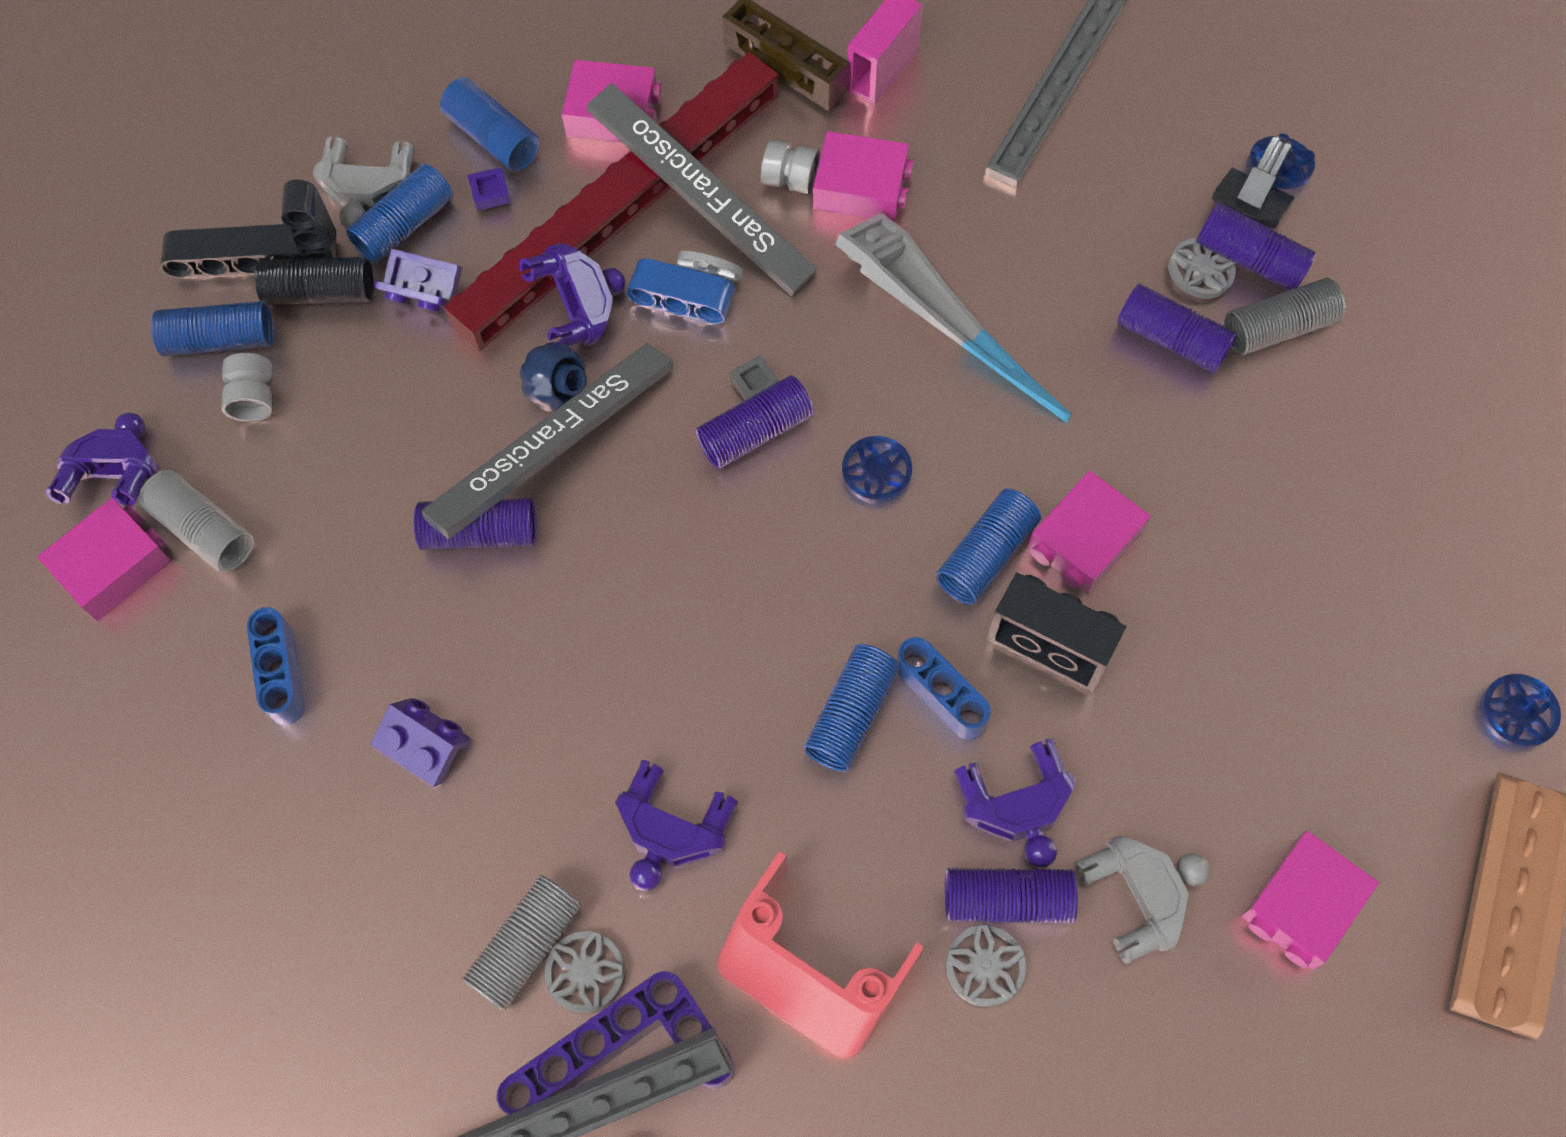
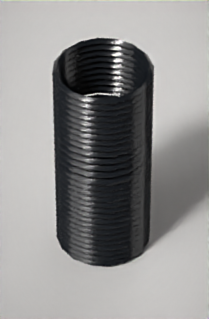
M344 256L342 258L311 257L310 259H305L304 257L302 259L268 258L258 260L255 266L254 279L257 297L260 302L263 300L268 305L369 303L374 293L372 265L366 256H354L353 258L351 256L346 258Z

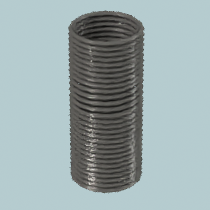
M1326 277L1230 310L1225 316L1224 327L1227 326V329L1230 328V330L1237 332L1232 349L1237 354L1244 356L1341 322L1346 313L1345 298L1339 285L1333 279Z

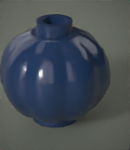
M549 342L530 350L520 369L523 395L539 409L546 412L556 411L574 396L581 393L587 384L583 359L568 345L561 342Z

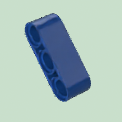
M645 258L638 261L626 290V295L631 301L644 307L710 324H721L725 321L736 289L729 280L720 276Z
M262 607L255 610L247 621L256 699L259 707L276 724L290 725L300 719L304 712V699L294 633L291 626L276 609ZM277 625L276 630L272 634L264 636L265 631L269 627ZM282 660V664L277 670L269 672L274 662ZM288 696L287 702L282 707L274 709L278 699Z
M918 637L905 640L899 647L897 662L900 665V671H898L900 678L957 736L966 740H973L982 736L986 730L991 713L990 705L986 699L928 641ZM910 655H917L923 658L925 663L915 667L909 665L905 658ZM936 683H946L952 688L953 692L947 695L938 694L932 686ZM968 710L974 711L979 715L981 721L973 724L967 723L960 714Z

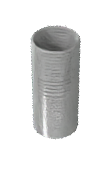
M174 470L159 471L151 476L141 488L138 496L139 506L201 556L202 559L212 565L218 572H228L235 569L246 560L252 551L254 536L251 532L236 522L235 519L220 509V507Z
M538 875L539 879L533 882L534 885L531 886V889H528L526 896H523V899L520 900L521 903H518L517 908H514V912L510 913L511 916L507 917L508 921H504L502 927H499L500 931L494 934V938H491L489 945H486V948L483 949L484 952H481L478 959H475L473 966H470V970H467V973L464 974L465 977H462V981L502 1011H506V1007H509L511 1000H514L517 993H520L519 989H522V986L525 985L524 982H527L530 975H533L532 972L535 971V968H538V964H541L540 961H543V957H546L545 952H550L549 948H553L552 944H556L555 940L559 939L564 929H567L566 926H569V922H572V919H574V915L580 912L579 908H582L581 903L544 875Z

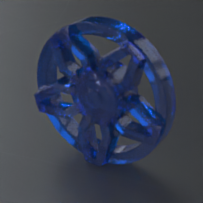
M1279 133L1278 137L1289 141L1292 147L1276 175L1285 176L1289 179L1278 178L1274 187L1280 189L1301 187L1310 180L1315 170V154L1300 142L1289 138L1288 134ZM1268 136L1255 142L1248 157V164L1251 170L1254 166L1258 165L1256 157L1261 160L1274 136ZM1305 165H1307V173H1306V174H1305V171H1304V169H1303V166H1305Z
M870 436L858 440L846 451L842 462V477L846 487L856 497L870 504L887 502L897 498L907 489L912 476V461L907 450L897 441L884 436ZM872 445H882L891 449L883 451L881 454ZM863 448H865L870 453V455L865 457ZM858 451L861 463L857 462L848 467L852 456ZM898 454L894 461L891 462L889 457ZM901 459H903L906 467L905 476L898 469H894L898 466ZM857 471H862V475L860 476L849 475ZM890 477H895L901 484L890 481ZM863 481H865L864 491L857 487L854 483H862ZM871 484L878 487L875 494L870 493ZM883 484H885L889 489L893 490L886 493H882L884 489Z
M1508 674L1498 678L1488 686L1480 702V711L1485 725L1499 739V742L1507 746L1517 748L1537 747L1552 738L1560 726L1561 709L1556 696L1543 682L1529 675ZM1520 683L1532 687L1539 694L1527 695ZM1502 685V697L1492 698L1496 688ZM1510 685L1516 693L1513 696L1510 693ZM1546 700V702L1539 708V705L1536 701ZM1491 705L1502 707V711L1491 708ZM1548 708L1551 713L1549 728L1544 719L1539 716ZM1494 718H1505V720L1499 727ZM1509 724L1515 726V732L1512 735L1507 733ZM1531 724H1536L1540 732L1533 729ZM1525 731L1527 735L1533 737L1534 739L1525 740L1519 739V737Z

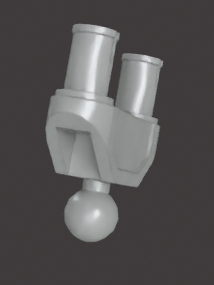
M333 137L326 138L322 160L314 166L312 174L324 192L342 208L339 213L340 222L345 228H349L362 214H365L367 210L375 206V203H378L388 192L396 188L401 181L409 177L412 159L415 154L413 145L403 141L402 151H400V141L394 142L390 164L387 167L343 164L345 153L348 149L347 142L342 138L335 137L333 146Z
M1123 836L1110 839L1109 843L1106 844V849L1084 859L1074 861L1077 874L1085 872L1083 873L1084 876L1080 877L1085 886H1089L1091 883L1115 872L1122 874L1146 919V925L1121 937L1114 938L1117 951L1134 945L1119 955L1125 964L1153 950L1169 951L1176 947L1182 930L1189 896L1184 883L1190 886H1199L1205 883L1210 875L1208 861L1199 854H1185L1179 859L1177 868H1175L1168 854Z

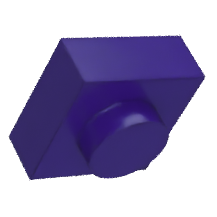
M502 167L468 175L477 211L511 203Z

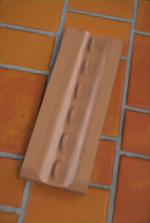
M1499 772L1497 773L1449 1010L1536 1040L1539 1039L1545 1027L1566 911V794Z

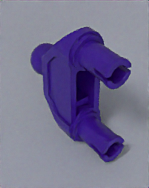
M561 243L549 246L543 254L521 259L519 263L520 272L531 269V272L522 275L525 281L532 282L541 277L553 276L571 320V323L550 328L548 331V341L561 337L560 341L557 342L564 343L569 347L578 343L588 346L598 342L608 323L613 302L612 296L619 295L625 288L626 282L622 272L616 268H607L602 271L599 264L574 247Z
M124 413L116 419L114 429H97L67 445L58 458L59 470L45 491L47 497L56 503L62 504L64 502L68 504L81 480L89 478L119 479L111 492L112 498L125 506H128V504L130 506L135 505L145 482L160 470L155 460L139 441L144 435L146 428L144 420L138 414Z
M1053 738L1045 739V745H1043L1042 741H1039L1030 746V751L1034 755L1043 778L1038 784L994 798V796H989L978 763H970L967 770L965 765L961 766L953 772L966 802V805L963 807L966 821L977 829L1010 842L1027 838L1028 841L1024 849L1025 857L1030 864L1039 868L1048 867L1056 860L1058 853L1056 844L1051 838L1043 835L1042 832L1052 828L1077 784L1074 774L1065 770Z
M641 760L628 791H623L622 794H619L615 803L637 851L646 855L645 858L636 861L631 867L629 873L630 881L638 890L649 891L656 888L661 882L662 869L660 862L676 868L720 853L726 844V836L723 833L739 802L729 795L725 800L723 798L724 793L715 791L702 823L692 824L657 809L649 803L665 771L654 763L650 767L649 761Z

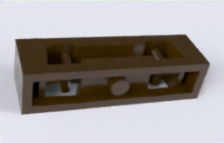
M738 0L722 16L724 44L742 56L748 52L752 53L777 72L779 80L827 111L849 90V61L752 0ZM759 18L771 24L769 29L767 23L760 26ZM816 53L832 63L827 70L823 68L822 58L817 60L812 58Z

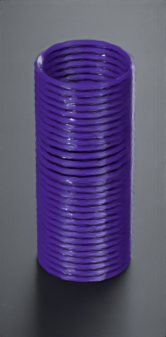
M1221 202L1216 204L1208 216L1196 240V243L1200 244V246L1203 245V248L1206 247V249L1212 250L1213 253L1215 252L1219 256L1222 255V257L1232 261V263L1235 262L1238 266L1241 265V267L1258 274V276H1262L1267 281L1270 280L1273 284L1283 287L1287 291L1300 285L1309 271L1316 254L1312 249L1302 246V244L1289 239V237L1286 238L1285 235L1282 236L1281 233L1278 234L1277 231L1274 232L1270 227L1263 226V224L1250 219V217L1247 218L1244 214L1237 212V210L1234 211L1231 207L1228 208L1227 205L1225 206Z
M1141 283L1137 284L1129 295L1117 320V324L1121 325V327L1124 326V329L1127 328V331L1130 330L1134 334L1137 333L1140 337L1150 340L1153 344L1156 343V345L1163 347V349L1166 348V351L1169 350L1181 356V358H1185L1186 361L1189 360L1192 364L1199 365V368L1202 367V369L1209 371V373L1212 372V374L1217 372L1237 337V332L1230 330V328L1227 329V326L1224 327L1220 323L1217 324V321L1214 322V320H1210L1208 317L1204 318V315L1196 314V311H1192L1187 306L1184 307V305L1177 303V301L1174 302V300L1167 296L1164 297V295L1151 290V288L1148 289V286L1145 287Z
M789 375L785 379L755 394L754 397L751 396L750 399L742 401L728 411L726 410L715 418L713 417L712 420L710 419L699 427L697 426L695 430L696 436L710 462L717 469H721V467L727 466L741 456L743 457L750 451L773 440L777 435L780 436L781 433H785V431L787 432L798 424L814 416V407L801 382L796 377Z
M532 498L502 499L493 508L491 507L450 539L446 538L423 517L421 510L433 501H419L415 506L414 535L420 550L503 548L507 546L529 547L530 545L533 547L536 543L537 516L535 503Z
M948 867L946 870L945 910L948 922L952 921L954 923L957 921L958 923L959 921H965L967 923L969 921L971 923L973 921L975 923L977 921L979 923L982 921L984 923L986 921L988 923L990 921L992 923L994 921L995 923H1005L1007 921L1010 923L1011 921L1014 923L1016 921L1018 924L1021 921L1023 924L1025 921L1027 923L1030 921L1034 923L1036 921L1038 924L1040 922L1042 924L1044 922L1046 924L1048 922L1050 924L1053 922L1055 924L1057 922L1059 924L1061 922L1063 924L1065 922L1073 924L1076 921L1078 892L1076 875L1072 869L1064 870L1062 868L1060 870L1058 868L1057 870H1047L1045 868L1043 870L1041 868L1039 870L1034 868L1031 870L1029 868L1026 870L1024 868L1021 870L1019 868L1016 870L1015 868H1003L1001 870L1000 868L984 869L983 867L981 869L979 867L977 869H967L966 867L964 869L962 867L955 869L954 867Z

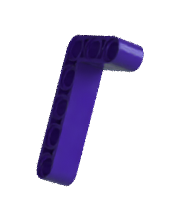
M660 971L506 1077L500 1083L497 1090L498 1105L504 1113L512 1114L573 1088L661 1025L664 1026L675 1044L683 1041L678 1035L680 1025L688 1019L699 1021L701 1024L700 1033L712 1029V1026L681 979L669 971ZM663 984H672L677 987V996L669 1004H660L655 1001L656 990ZM628 1009H637L641 1012L639 1025L632 1030L621 1029L619 1025L621 1014ZM592 1034L603 1035L605 1040L603 1050L595 1056L585 1055L583 1050L585 1040ZM725 1046L724 1048L732 1062L733 1071L703 1083L705 1087L720 1089L726 1086L733 1077L734 1063ZM557 1059L565 1060L568 1066L566 1076L561 1081L550 1082L547 1077L549 1065ZM520 1085H527L530 1091L528 1103L520 1109H514L510 1103L512 1091Z

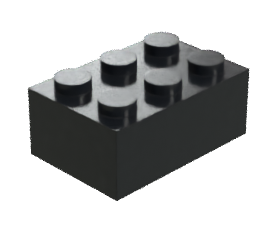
M1016 572L994 612L987 640L1094 693L1127 626L1120 623L1119 619L1109 612H1097L1083 605L1078 597L1070 593H1059L1046 587V584L1036 576H1024Z

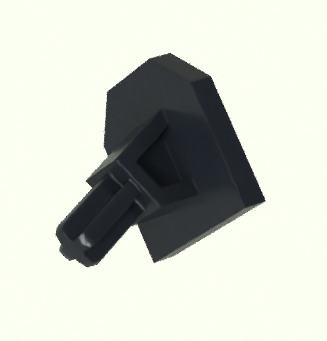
M1274 136L1257 166L1253 167L1249 175L1232 167L1212 195L1215 204L1221 202V204L1227 205L1228 208L1231 207L1234 211L1237 210V212L1244 214L1247 218L1250 217V219L1260 222L1263 226L1266 225L1270 229H1276L1296 198L1274 187L1278 180L1276 175L1286 159L1292 144L1281 137Z

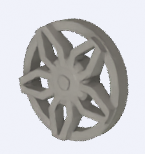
M1197 238L1179 243L1168 261L1169 273L1175 284L1184 292L1198 298L1210 299L1223 295L1235 279V262L1232 263V261L1225 259L1222 255L1219 256V254L1213 253L1212 250L1210 251L1206 247L1203 248V245L1200 246V244L1196 243ZM1200 248L1204 249L1205 254L1201 253ZM1216 262H1223V265H1218ZM1177 263L1183 269H1186L1184 277L1180 274L1177 268ZM1225 271H1227V280L1223 276ZM1205 283V285L1212 289H1203L1196 286Z
M680 251L678 254L677 266L720 276L729 280L733 285L735 281L742 280L744 270L729 261L693 251Z
M978 925L966 929L952 942L946 956V974L951 987L963 1000L980 1007H994L1009 1001L1019 991L1026 974V961L1021 946L1012 935L995 926ZM982 933L986 936L989 944L988 948H981L979 945ZM974 935L972 947L975 952L970 949H957L966 938ZM992 935L1000 937L1010 946H1000L995 951V941ZM1002 953H1015V956L1006 962H1003L1000 956ZM967 955L970 960L968 964H964L954 958V956ZM1018 962V976L1015 984H1013L1009 973L1003 971V969H1010ZM953 966L963 972L969 971L970 973L965 977L963 988L955 977ZM999 977L1004 978L1009 991L996 983ZM974 979L980 983V986L972 994H969L971 980ZM987 984L990 985L991 990L1001 995L993 999L978 998L986 990Z
M590 931L576 932L560 940L552 948L545 965V982L550 995L563 1008L576 1013L595 1012L610 1004L621 990L625 976L624 961L616 945L604 935ZM586 940L581 946L580 955H578L575 949L567 947L573 942ZM595 940L596 952L592 956L587 954V950ZM603 944L612 951L616 963L606 959L599 962V959L603 956ZM561 951L572 955L573 959L569 964L564 963L559 956ZM556 961L560 968L566 970L567 973L560 974L555 982H553V967ZM606 966L616 969L617 972L603 976L602 968ZM569 979L572 983L570 987L557 991V988L564 980ZM616 980L610 992L601 999L599 982L608 983ZM594 988L593 1004H591L586 996L585 990ZM579 989V996L585 1005L570 1003L562 997L572 995Z

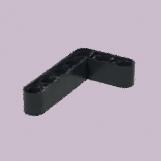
M290 180L283 186L281 213L283 224L169 231L163 236L160 268L165 274L175 278L254 274L255 266L260 259L335 258L337 230L315 185L305 180Z

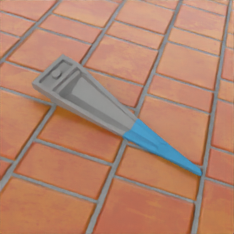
M880 213L839 234L835 246L845 252L851 260L862 266L859 272L1066 423L1071 417L1070 412L1036 382L983 328L944 282L907 231L883 213Z

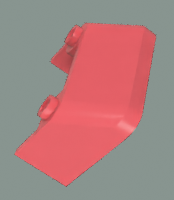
M779 851L742 905L718 955L717 964L719 972L729 984L835 1057L841 1059L853 1058L863 1050L918 963L924 947L919 943L915 944L894 979L878 969L865 968L855 973L844 989L773 941V938L781 928L783 914L778 902L770 897V895L787 872V857Z

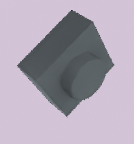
M761 355L729 372L731 382L744 400L750 399L751 396L754 397L755 394L779 382Z

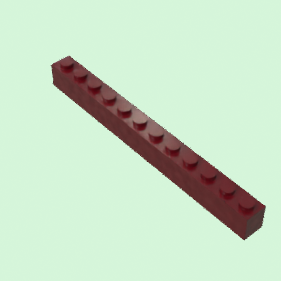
M748 52L741 59L732 62L728 69L716 80L708 82L704 89L692 100L683 103L679 111L667 121H662L658 125L702 163L779 97L778 73ZM630 150L618 162L609 165L605 173L593 183L585 185L580 193L568 204L560 206L555 214L543 225L534 228L518 246L509 249L493 267L480 273L475 282L462 293L454 295L444 307L451 327L479 352L482 351L556 287L552 275L535 279L532 282L525 281L522 275L531 272V269L520 272L519 263L521 259L543 254L549 246L558 243L574 247L590 258L672 187Z

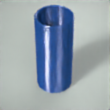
M468 77L454 80L444 90L440 99L441 112L510 171H520L531 164L539 151V136Z
M424 163L417 170H414L409 177H406L404 181H401L396 188L388 192L378 203H375V206H372L365 214H362L349 228H346V234L363 256H366L370 262L379 264L381 259L389 255L391 249L397 248L400 243H403V240L406 241L409 235L415 233V230H418L420 226L428 222V219L438 213L443 206L451 202L454 197L453 191L445 178L434 167Z
M263 300L261 302L251 301L214 306L206 305L205 307L197 306L196 308L160 309L154 311L152 315L151 335L157 352L163 357L195 353L203 354L204 352H223L227 350L234 351L238 349L248 350L249 348H270L274 341V323L271 310Z
M1008 488L1001 490L999 495L992 501V504H990L968 534L961 540V543L950 554V557L945 560L941 568L936 572V579L940 586L956 600L964 604H976L981 595H983V592L988 589L992 581L999 575V572L1010 561L1012 555L1015 554L1020 545L1023 544L1030 533H1032V530L1041 521L1042 516L1036 504L1017 490Z
M857 644L854 646L844 669L840 673L839 679H837V683L833 686L832 693L827 698L821 714L817 717L816 724H814L805 745H803V749L809 757L830 769L839 772L850 771L853 760L857 757L860 746L864 743V738H866L872 722H874L876 715H878L881 705H883V701L888 691H890L898 671H900V665L897 660L885 651L868 644Z

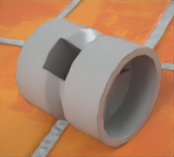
M770 139L763 157L761 184L778 188L788 184L791 191L809 195L813 189L819 165V149L801 145L793 149L791 143Z
M237 353L225 358L222 363L224 385L222 389V412L229 418L245 422L263 420L270 416L272 412V392L270 389L272 382L271 362L266 357L252 353Z

